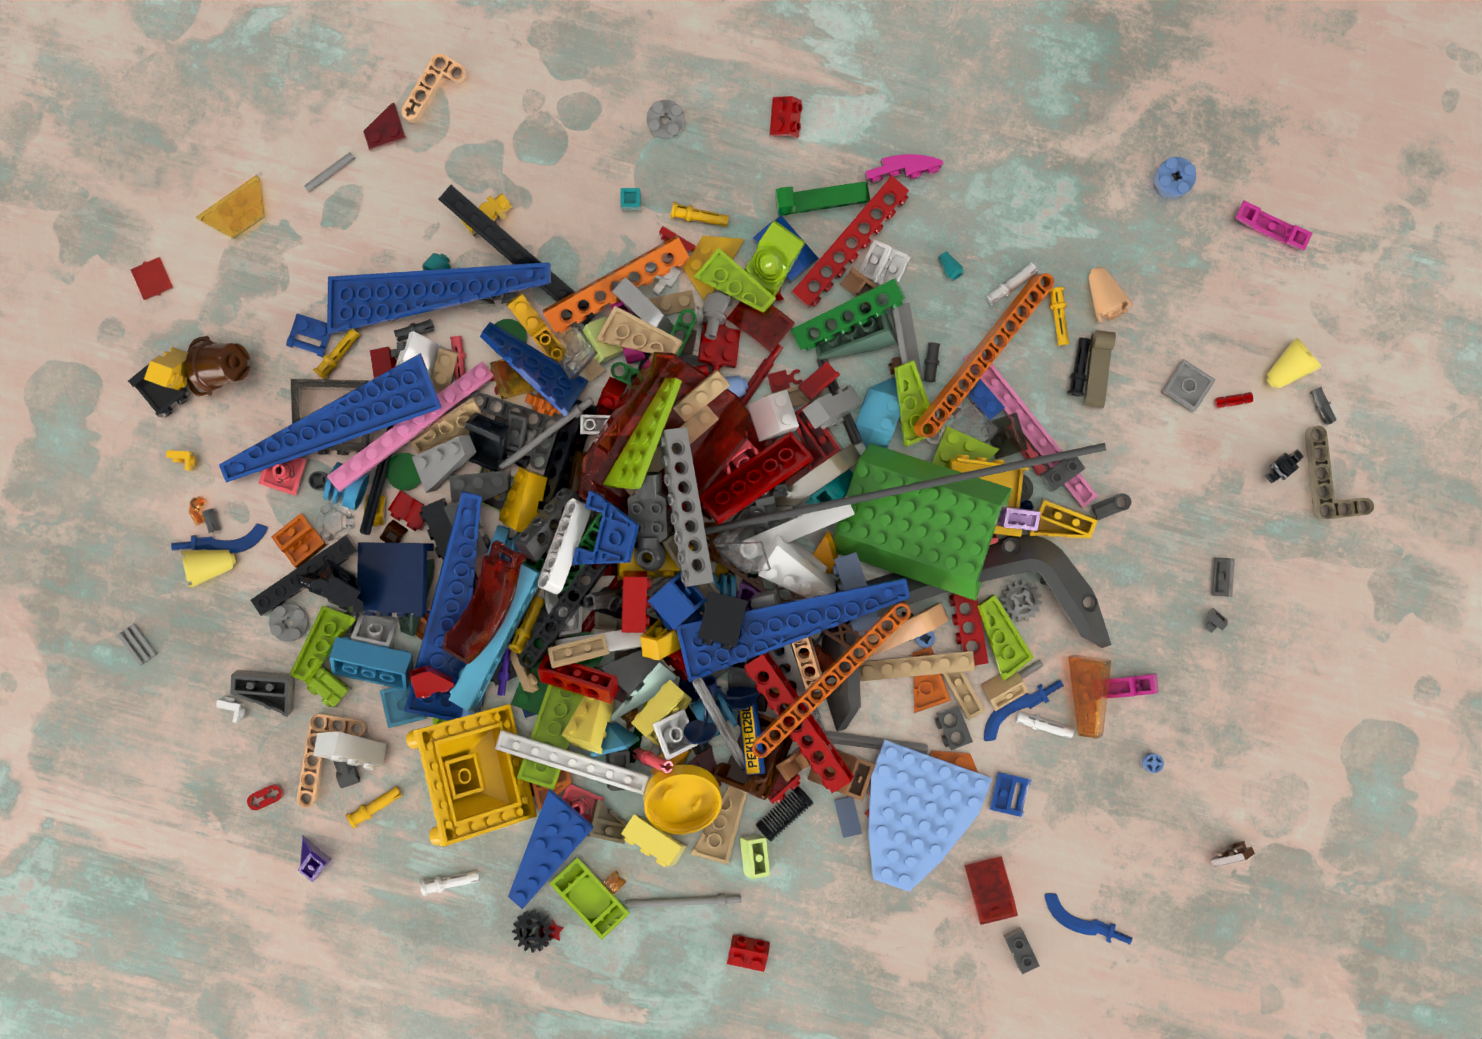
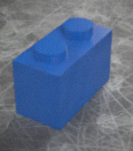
M981 379L978 380L966 396L988 422L1005 408Z

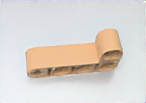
M437 53L432 57L402 107V115L409 123H416L421 119L445 78L455 84H462L466 81L467 73L461 64L441 53ZM440 60L446 61L445 66L442 68L436 67L437 62ZM461 70L462 74L460 77H453L454 71ZM429 77H436L433 84H427ZM425 93L426 97L424 100L419 101L417 100V95ZM414 110L415 115L411 114L409 116L408 111L412 112Z

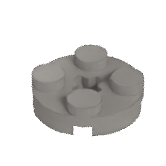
M672 100L654 102L647 113V125L650 131L661 139H670L682 131L685 124V116L681 106ZM665 114L671 118V121H667V124H663V120H660Z
M292 603L277 606L269 618L271 634L285 642L299 639L306 633L309 626V619L299 605ZM288 617L294 622L289 628L284 624V620H287Z

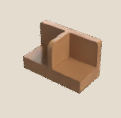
M853 267L840 283V286L855 297L878 287ZM863 302L866 306H871L868 302Z
M798 747L778 763L776 767L785 780L789 781L801 770L810 766L811 763L808 758L801 754L800 747Z

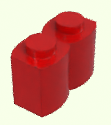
M400 490L388 508L392 512L390 516L398 521L401 519L408 522L406 526L414 531L417 529L423 530L427 522H423L420 516L421 507L425 505Z

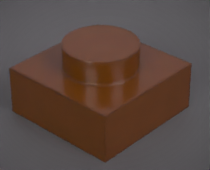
M900 357L892 358L891 363L888 364L890 375L894 374V378H896L894 367L901 365Z

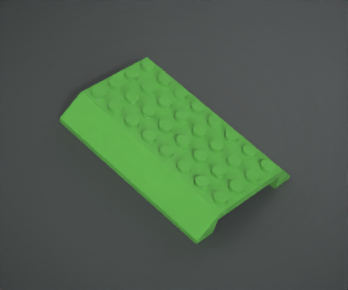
M870 443L857 461L846 497L962 472ZM973 478L851 504L855 515L838 521L834 533L836 551L843 556L856 552L861 562L976 601L982 584L981 581H978L1002 506L1007 507L1012 488L981 478Z

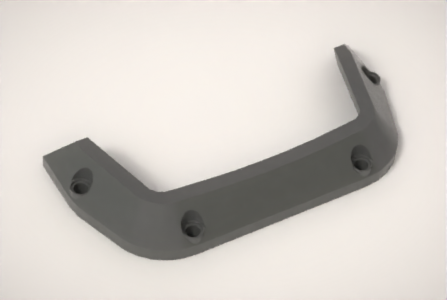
M1021 534V537H1004L998 539L997 543L989 546L978 581L984 582L1029 571L1037 572L1042 575L1082 638L1101 648L1112 645L1098 600L1092 588L1062 549L1043 537L1029 536L1028 534ZM1007 541L1014 543V549L1011 552L1005 549ZM890 573L866 581L867 585L906 578L910 598L904 601L908 605L949 592L896 573ZM1086 597L1092 599V605L1088 608L1083 604V600ZM891 606L877 610L876 613L878 618L881 617ZM850 620L844 622L850 627H852ZM831 627L828 630L831 633L839 632V627ZM851 632L843 634L845 642L849 645H852L857 638ZM826 634L822 638L820 669L822 674L847 650L846 647ZM858 648L853 652L856 656H859ZM846 661L839 665L843 670H848L851 667L850 663ZM859 667L826 698L837 732L847 729L857 711L861 708ZM829 675V676L826 677V681H827L829 678H835V679H836V677L833 676V675Z

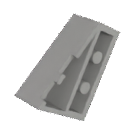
M851 384L842 390L838 389L835 391L837 394L834 396L829 393L802 409L815 429H825L841 424L844 421L843 417L863 404Z
M469 434L453 438L412 457L426 493L437 491L449 479V476H452L458 468H461L476 453Z

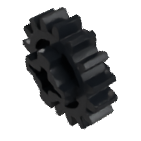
M1298 449L1289 455L1283 453L1270 465L1272 470L1265 477L1270 483H1274L1279 478L1285 480L1299 468L1297 463L1301 461L1303 455Z
M535 909L531 910L530 914L528 911H525L523 916L519 915L517 917L519 921L513 923L517 927L512 930V933L517 934L514 941L519 940L518 947L524 945V951L531 948L532 953L536 949L540 952L543 950V946H549L548 941L554 938L550 935L555 932V929L550 928L553 922L547 921L548 915L542 916L543 911L537 914ZM536 926H538V927L535 929V932H534L535 934H532L531 936H529V935L531 934V931L533 930L532 928H535ZM529 940H534L536 943H530Z

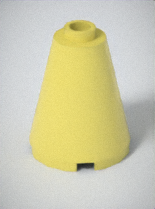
M1296 338L1269 370L1266 380L1272 388L1277 386L1280 389L1318 370L1322 366L1309 352L1307 347Z
M229 550L181 551V556H186L182 557L187 582L192 581V583H188L189 588L233 569V564H236L234 553H230Z

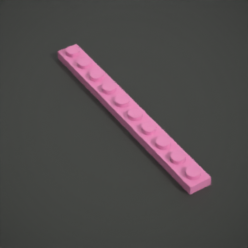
M982 353V357L984 360L986 358V355ZM970 354L963 358V360L966 361ZM991 364L980 379L1003 404L1005 413L1015 423L1040 456L1063 452L995 366ZM972 365L970 369L975 372V368ZM1062 460L1049 462L1046 464L1051 469L1053 466H1055ZM1080 473L1063 484L1081 508L1086 507L1098 497Z
M483 361L437 394L442 406L441 409L398 423L327 476L340 493L491 381L494 375Z

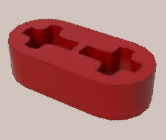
M277 784L270 785L251 794L247 799V805L252 810H260L279 801L283 797V789ZM271 788L278 790L277 798L274 796L267 797V794L272 792ZM254 796L257 799L263 796L264 800L259 802V806L257 804L253 805Z

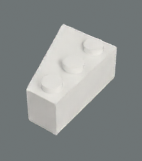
M342 732L317 733L313 756L331 759L336 762H347L348 765L352 766L363 765L364 769L375 770V767H383L387 744Z

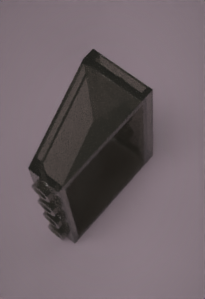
M291 379L292 424L301 419L302 390L352 391L369 382V380ZM374 432L363 435L362 443H340L319 450L318 454L329 455V451H337V455H349V452H356L357 454L373 442Z

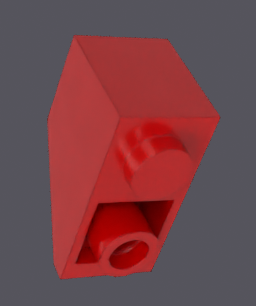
M609 377L599 397L595 415H615L627 384Z
M428 665L409 671L416 698H427L432 693L439 691L441 693L447 692L454 687L452 677Z

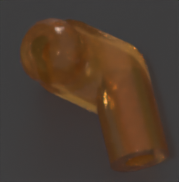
M200 496L191 499L188 510L196 526L205 522L199 512L200 507L204 505V499Z

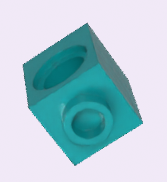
M620 188V207L622 211H641L640 188Z

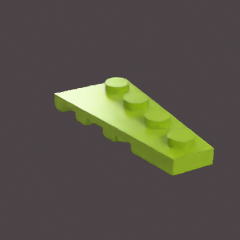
M914 360L894 367L905 447L925 439V437H919L915 434L914 425L930 406ZM925 424L923 432L927 433L928 426Z
M992 594L977 606L1001 678L1006 680L1031 661L1034 656L996 595Z
M322 605L289 675L308 683L331 653L335 638H342L356 619Z

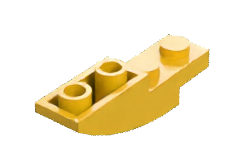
M522 293L506 304L546 356L559 363L569 355Z

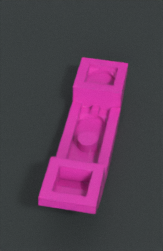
M1243 200L1235 217L1238 221L1255 231L1303 251L1306 249L1313 234L1297 225L1293 226L1261 211V208Z

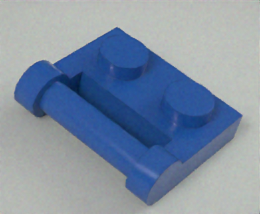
M297 313L286 346L304 349L316 353L317 356L323 358L332 334L327 333L326 322ZM300 334L322 341L319 347L297 340V335Z
M998 772L989 809L1023 817L1025 812L1023 807L1028 785H1031L1032 779ZM1017 782L1021 783L1016 808L1013 809L1010 807Z

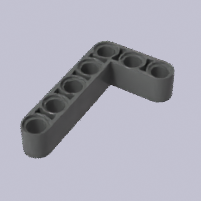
M475 392L469 398L474 397L475 399L477 396H482L484 401L479 406L481 411L503 419H508L510 411L514 408H518L520 413L529 416L536 414L538 416L537 423L530 424L528 421V427L539 430V434L547 429L548 421H558L555 417L481 392ZM496 402H500L502 405V409L499 412L492 410V406ZM559 430L548 437L550 440L548 448L543 449L539 444L533 449L530 464L534 469L540 471L546 469ZM539 456L544 458V464L541 467H537L534 463L535 459Z

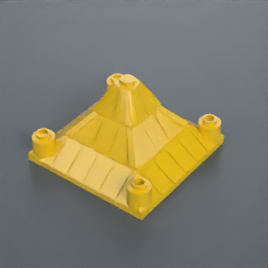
M510 704L489 708L485 711L408 732L406 736L407 745L412 749H419L430 799L437 821V826L433 827L429 833V839L433 845L448 846L537 817L529 782L517 778L523 758L495 749L501 730L517 734Z

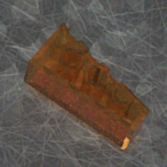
M1081 655L1068 656L1078 736L1098 739L1103 736L1112 660Z

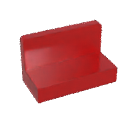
M826 362L802 382L798 388L812 401L840 376V373L836 372Z

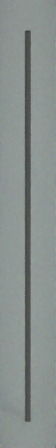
M1105 443L722 523L720 525L704 527L705 534L708 535L1106 451ZM635 542L634 548H637L638 542Z

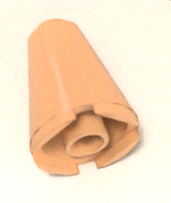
M1096 267L1090 271L1091 274H1089L1088 279L1098 322H1103V318H1107L1108 321L1128 312L1127 307H1133L1132 301L1106 268Z

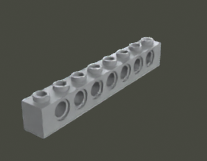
M687 427L664 430L658 445L661 447V464L665 470L664 482L668 487L669 493L667 500L672 510L671 522L675 528L674 540L678 545L679 552L677 557L682 568L681 580L685 587L712 583L714 580ZM672 445L676 447V454L672 452ZM675 464H677L680 468L679 473H677L675 470ZM679 484L683 486V492L679 491ZM682 503L686 505V512L682 510ZM686 522H687V523L689 524V526H690V530H689V531H687L686 528H685V523H686ZM689 542L693 544L692 551L688 547ZM693 561H694V562L696 563V565H697L696 570H694V569L692 568V562H693Z
M778 588L756 593L751 599L752 609L782 603ZM792 643L783 646L785 651H780L779 649L770 650V655L788 681L796 683L797 686H793V688L800 696L806 689ZM783 663L789 664L791 668H785ZM816 708L811 714L822 730L825 731L818 708ZM809 735L804 736L806 740L812 739Z

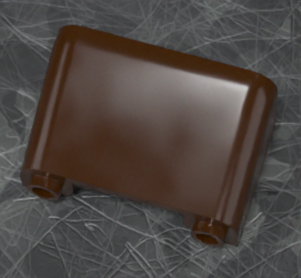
M758 713L760 731L762 733L775 719ZM738 714V716H737V721H738V726L740 727L739 714ZM778 730L770 732V735L774 738L781 735ZM740 733L737 743L743 752L742 739ZM788 735L772 752L764 757V774L746 775L745 768L740 769L731 754L728 763L722 762L715 767L713 776L717 781L765 800L771 794L780 773L776 765L786 758L793 740ZM762 743V748L764 751L767 749V747L765 744Z

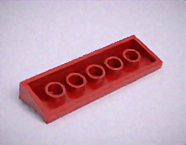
M789 432L700 493V505L720 525L813 461V456L793 433Z

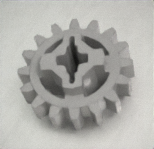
M1021 580L1020 585H1018L1017 581H1013V587L1009 584L1006 585L1009 590H1002L1005 597L1000 598V600L1004 601L1002 607L1007 609V615L1011 614L1010 619L1013 620L1017 617V621L1021 622L1022 617H1024L1025 621H1029V615L1033 618L1036 617L1034 611L1040 612L1037 605L1042 604L1041 601H1038V598L1042 595L1036 594L1038 588H1031V582L1025 585V580ZM1023 588L1020 593H1013L1015 589ZM1030 593L1033 596V603L1029 599ZM1022 596H1023V597H1024L1023 600H1024L1025 603H1027L1028 605H1026V604H1020V605H1018L1019 602H1018L1017 599H1015L1014 597L1022 598ZM1009 599L1012 600L1013 603L1012 609L1009 606ZM1024 608L1030 609L1024 614H1019Z

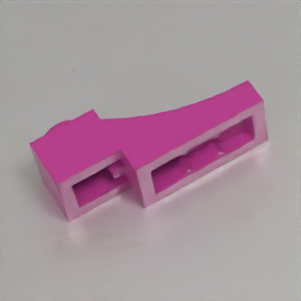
M1157 673L1095 680L1097 699L1159 693Z

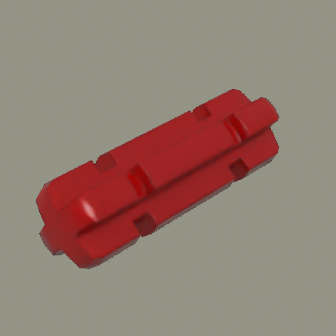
M1248 392L1243 395L1236 394L1226 396L1225 398L1218 397L1215 399V405L1217 408H1222L1225 405L1228 407L1240 405L1243 402L1245 404L1253 402V394Z

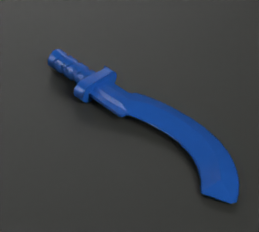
M256 524L247 535L235 540H216L212 536L197 538L196 535H191V541L171 543L172 551L180 549L229 550L230 553H239L256 545L265 535L268 528L267 526Z
M1058 680L1044 690L1042 689L1043 685L1040 684L1037 686V692L1031 695L1026 693L999 710H994L985 726L984 741L996 740L1001 723L1012 713L1027 707L1032 709L1043 701L1045 704L1049 702L1047 696L1063 687L1062 681Z
M1045 894L1049 911L1064 927L1085 935L1101 934L1106 936V941L1109 943L1112 942V937L1129 945L1131 944L1133 938L1115 931L1116 924L1111 923L1108 925L1096 919L1094 921H1087L1074 917L1063 908L1057 894Z

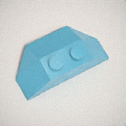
M892 377L868 388L855 423L865 448L870 443L888 448L900 416L896 378Z

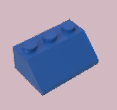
M782 215L774 220L802 239ZM771 223L753 237V242L757 246ZM806 243L786 277L790 284L819 259Z

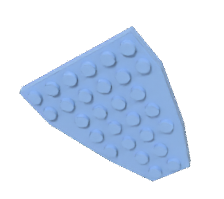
M884 739L870 779L868 840L872 878L910 892L944 859L979 815L992 778Z

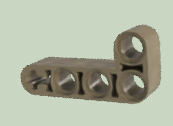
M1095 330L1092 333L1084 406L1104 408L1111 350L1115 346L1116 332Z

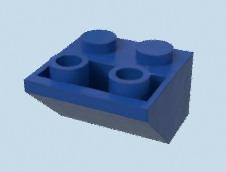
M680 572L652 596L648 602L669 626L675 630L707 602V598L696 586L685 587L681 580Z

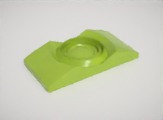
M773 221L759 241L756 252L744 270L775 297L806 242L778 222Z
M578 857L549 883L601 940L630 914L621 901Z

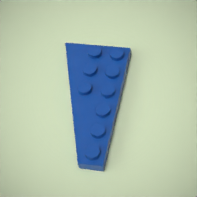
M492 322L488 323L480 335L496 353L566 417L587 386L588 380Z
M549 789L508 895L521 909L527 905L594 828L589 821L552 789Z

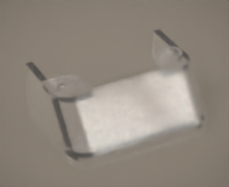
M794 504L776 505L777 512L795 508ZM750 506L740 510L730 522L751 518ZM793 516L784 519H779L780 524H784L798 517ZM754 525L722 531L713 541L715 550L740 571L748 573L751 571H769L771 569L762 541L743 542L745 539L755 536Z

